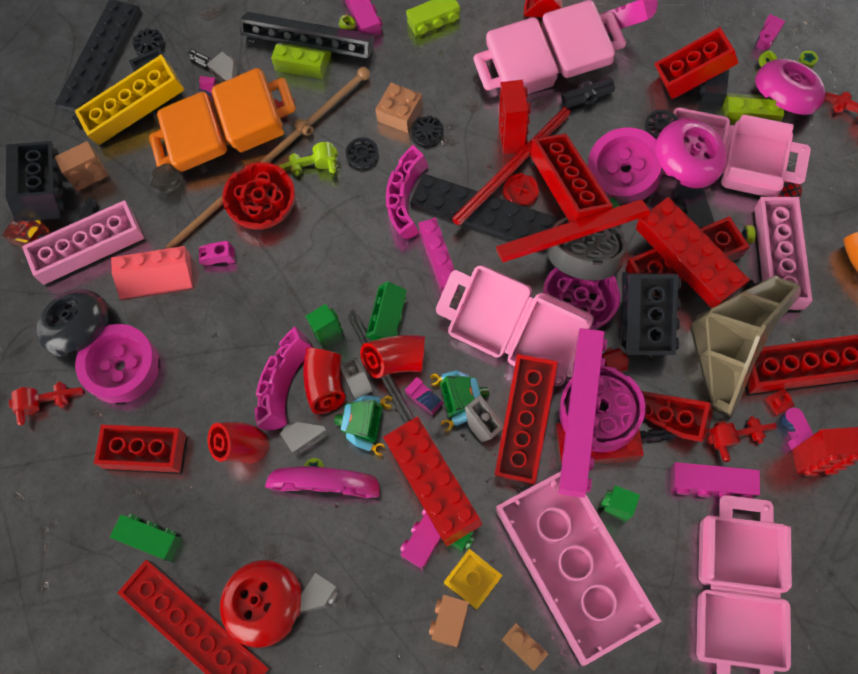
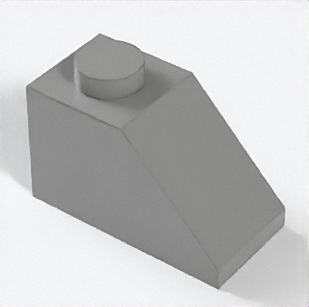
M221 52L207 63L211 74L221 83L237 76L235 60L224 52Z
M357 357L341 364L342 373L355 399L362 395H368L373 391Z
M481 395L465 407L469 427L481 443L492 439L503 429L504 425Z
M300 422L288 424L280 433L296 457L329 435L324 426Z
M315 573L301 594L300 613L325 608L329 604L332 605L339 596V593H337L339 588Z

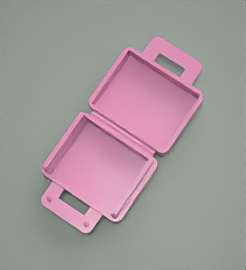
M586 0L545 13L542 20L543 28H541L539 21L532 17L490 30L486 35V43L489 50L475 54L473 60L486 90L500 87V82L523 79L524 87H527L528 94L552 87L559 73L563 77L569 78L612 64L615 51L625 48L626 41L614 14L608 12L599 15L595 3L592 0ZM605 23H607V26H608V28H609V30H610V33H611V35H612V37H613V40H614V41H612V42L610 41V38H609V36H608V34H607V31H606V29H605V27H604V24H605ZM490 59L493 60L499 77L494 79L491 78L485 62Z
M676 108L673 111L678 119L690 118L700 120L714 128L721 136L727 151V163L721 180L723 187L766 197H777L783 189L784 181L802 184L805 181L811 149L808 145L792 142L793 124L742 115L740 120L733 126L730 125V120L724 116L684 108ZM790 152L798 153L795 173L786 171Z
M484 265L477 266L471 277L457 270L452 271L436 307L438 315L451 320L448 328L450 336L494 357H501L506 353L508 354V362L515 366L517 354L558 361L555 386H562L568 376L572 378L579 328L590 329L594 322V318L590 313L546 293H539L535 298H532V288L529 285ZM458 284L466 287L457 310L450 308L449 305Z
M722 496L720 498L719 516H706L700 521L698 578L702 584L711 585V590L702 591L698 595L697 657L703 662L716 663L717 674H730L731 666L760 669V674H774V671L786 672L791 667V608L788 601L781 599V594L789 591L792 586L791 526L774 523V507L768 500ZM733 509L760 512V521L732 518Z

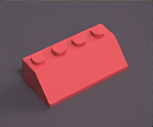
M185 246L111 257L112 276L120 300L193 288L191 255Z

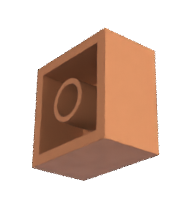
M390 83L375 109L377 122L409 133L412 124L423 108L422 94Z
M88 141L55 156L62 174L76 191L109 176L101 159Z
M443 595L442 600H437L435 612L438 614L437 620L432 621L429 630L433 641L458 648L469 602Z

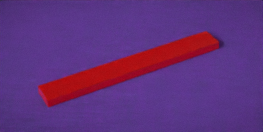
M642 199L496 246V250L502 263L646 217L650 215V210Z

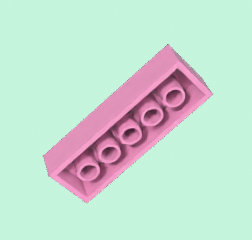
M760 197L754 207L762 282L772 276H778L786 281L789 280L801 286V295L789 310H805L812 302V293L799 197Z
M124 200L22 246L33 276L44 285L145 238L132 209Z

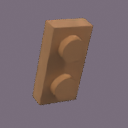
M517 623L501 639L533 671L548 656V653Z

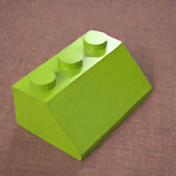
M279 43L276 44L271 59L275 71L323 80L332 52Z
M727 93L723 102V116L730 120V125H735L742 115L781 122L784 117V109L776 105L777 101L770 96L766 98L764 95Z

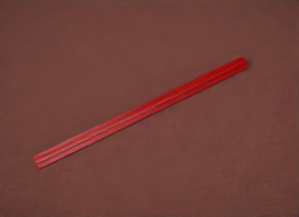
M563 107L453 216V223L457 226L461 225L530 156L533 139L550 136L570 116V110Z

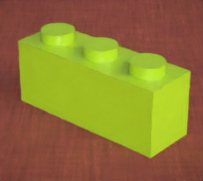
M431 0L406 10L407 22L415 36L424 34L429 30L459 19L460 6L456 0Z

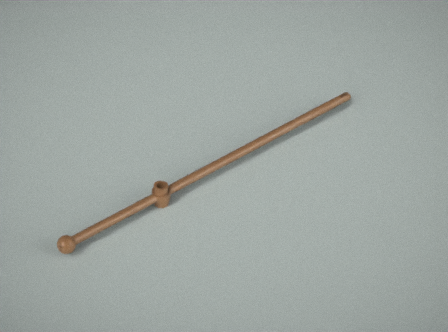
M366 67L359 68L357 75L307 120L297 119L294 123L296 130L260 162L270 163L301 134L310 136L313 133L311 125L361 80H368L370 71ZM222 196L165 246V249L176 247L223 205Z

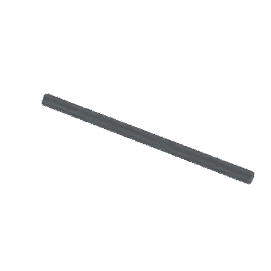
M355 309L347 313L348 318L362 344L372 341L365 337L367 329ZM389 374L381 377L405 423L415 418L392 375Z

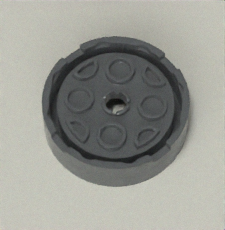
M567 217L563 218L553 228L570 222ZM615 226L548 248V257L556 268L567 275L583 280H603L614 276L620 271L628 242L624 239V233Z

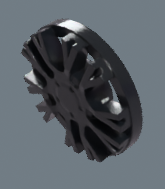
M145 28L144 31L141 29L132 39L133 47L139 55L148 53V50L152 48L154 50L157 48L162 49L164 46V38L157 29Z
M668 110L653 111L646 118L645 131L657 139L659 137L657 135L658 132L660 133L668 124L679 119ZM662 114H666L668 117H662Z
M432 115L427 117L420 116L412 124L411 133L413 139L418 144L431 146L437 144L442 139L444 127L437 117L434 118ZM421 137L425 138L424 142L420 140Z
M356 138L346 147V158L353 167H360L361 169L368 166L371 167L378 159V147L369 138ZM361 142V145L356 146L355 143Z

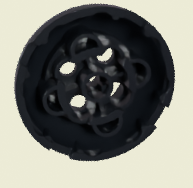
M87 289L71 290L59 295L44 308L38 319L36 333L40 345L49 354L55 356H67L68 352L83 350L99 337L109 320L107 312L110 310L107 301L98 293Z

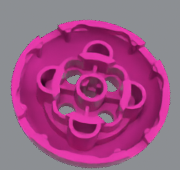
M775 59L764 64L755 76V83L759 91L766 98L770 96L777 101L776 105L789 112L802 115L814 114L824 102L825 87L822 80L812 69L800 62L790 59Z
M685 118L673 121L660 132L656 140V156L661 167L670 177L674 176L684 186L691 188L710 186L724 172L727 163L725 144L714 128L700 120Z
M555 267L546 278L543 287V293L561 301L569 299L571 303H566L579 309H586L594 318L590 330H597L605 326L614 317L620 304L621 295L614 276L603 280H583L567 275ZM595 294L597 298L592 300L589 295Z

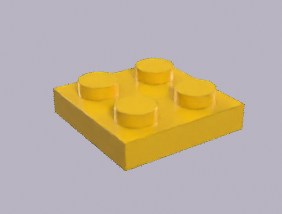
M469 549L443 583L463 600L469 602V605L474 609L478 610L503 575Z

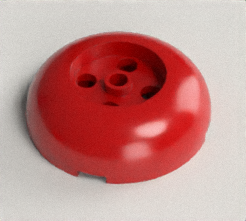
M257 162L246 165V168L237 173L235 171L227 180L222 194L224 208L233 221L248 229L263 230L276 226L289 215L295 201V188L292 179L284 169L272 163ZM270 191H273L272 196L268 195Z
M257 560L239 568L227 581L220 600V616L228 634L237 642L254 648L271 646L286 637L293 629L291 627L301 612L302 590L297 577L289 568L272 560ZM268 584L267 590L262 592L261 587ZM248 591V596L244 599V594ZM248 611H252L251 619H249Z

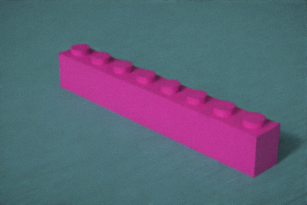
M579 328L558 494L584 498L586 493L591 491L592 479H588L589 471H593L594 458L590 456L591 450H595L596 437H593V429L597 430L599 417H595L596 409L599 410L601 397H597L598 390L602 389L603 377H599L600 370H604L605 358H601L602 351H606L607 339H604V331Z

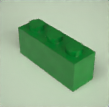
M389 281L378 286L366 338L376 340L398 335L397 328L402 319V308L406 302V289Z
M324 304L305 316L323 350H328L344 340L342 336L344 330L333 308L329 309Z
M615 485L612 490H607V493L600 501L598 507L601 510L600 517L624 525L634 515L640 495Z
M129 513L128 517L120 515L109 538L171 562L181 541V538L175 536L177 532L166 527L164 531L157 529L158 524L148 520L146 524L139 522L141 518Z

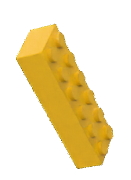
M161 54L76 109L75 113L87 136L96 144L101 145L185 89L172 66Z

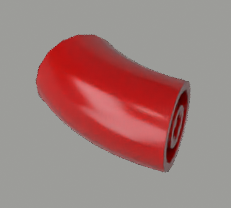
M391 336L364 343L361 346L360 357L365 370L374 378H381L399 372H422L425 336Z
M307 347L303 365V380L307 401L313 413L326 414L340 407L346 398L341 383L342 355L327 350Z
M219 422L213 424L208 432L209 451L212 457L219 462L238 460L243 463L252 464L262 460L269 450L268 436L263 430L252 424Z

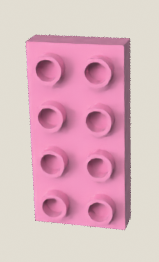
M560 471L497 505L496 512L581 666H585L662 621L587 495L581 498L558 494Z

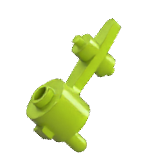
M320 142L313 146V154L311 156L300 158L298 154L292 153L289 156V162L281 164L279 167L286 172L291 171L293 175L299 176L302 173V167L315 163L317 168L329 169L330 173H335L336 157L339 156L338 150L330 142Z

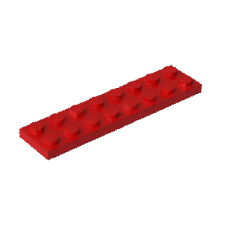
M146 559L117 592L119 596L204 674H266L270 668L243 644L234 640L221 624L149 560Z

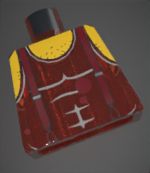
M13 219L1 236L10 244L22 247L46 236L49 229L39 220L15 222Z

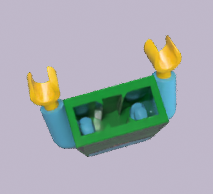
M458 370L443 373L441 376L438 374L430 376L431 380L438 379L436 382L431 383V386L434 388L441 386L448 417L452 418L451 421L445 419L441 422V425L450 424L449 428L444 430L446 433L451 432L454 425L459 426L468 421L465 407L479 395L483 399L489 397L488 387H479L475 377H469V375Z
M362 395L354 400L353 403L346 404L343 414L335 415L334 423L336 426H341V432L346 434V438L353 445L367 451L373 450L376 456H383V454L376 451V448L382 447L385 449V446L381 443L374 445L373 442L377 441L382 407L385 410L392 409L393 405H387L385 402H392L393 399L391 396H385L383 399H380L378 396Z

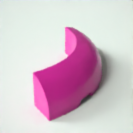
M638 0L601 14L612 12L620 29L652 18L656 13L658 3L657 0ZM605 23L604 27L607 33H610L607 23Z
M414 145L399 159V164L391 172L386 188V207L390 220L400 236L406 239L419 234L415 223L410 218L409 199L415 182L429 167L425 156Z
M295 326L280 341V348L276 354L269 357L257 386L256 396L258 397V403L254 409L257 427L264 430H276L288 424L285 404L290 383L297 369L304 361L306 348H314L310 340Z
M282 467L272 471L265 485V488L281 492L300 491L301 489L319 492H342L343 490V494L362 498L379 497V483L374 475L335 468Z

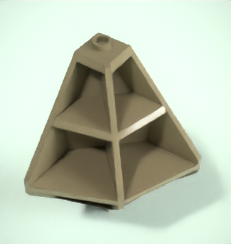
M772 276L713 307L711 310L696 316L692 323V329L713 409L731 418L733 417L754 363L775 325L801 295V286L789 280L786 281L778 276Z

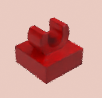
M785 389L765 398L775 416L795 407L790 394Z

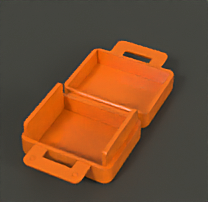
M254 68L215 85L212 88L213 102L206 92H199L160 109L157 116L161 129L151 133L149 136L157 167L162 169L173 165L176 170L183 172L225 154L229 144L233 148H237L239 152H244L283 135V125L280 118L296 110L286 79L278 78L268 83L263 71L260 68ZM279 89L284 106L278 109L271 93ZM163 138L168 152L166 157L161 144V139Z

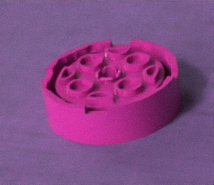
M630 127L612 130L603 135L590 151L588 168L608 199L614 197L618 204L644 200L657 189L662 180L664 170L656 156V139L646 131ZM630 165L631 170L629 172H622V166Z
M114 324L106 326L93 343L78 352L75 369L82 386L98 399L113 404L130 402L146 393L155 382L159 371V355L153 343L141 331L129 325ZM125 362V367L122 370H117V363Z
M604 366V370H600L599 377H603L602 389L598 390L597 397H601V402L607 404L608 410L604 412L596 409L595 417H599L597 430L593 429V437H596L595 450L591 451L611 452L627 445L638 432L645 415V401L637 383L630 376H626L612 367ZM572 378L563 390L559 406L560 422L565 433Z

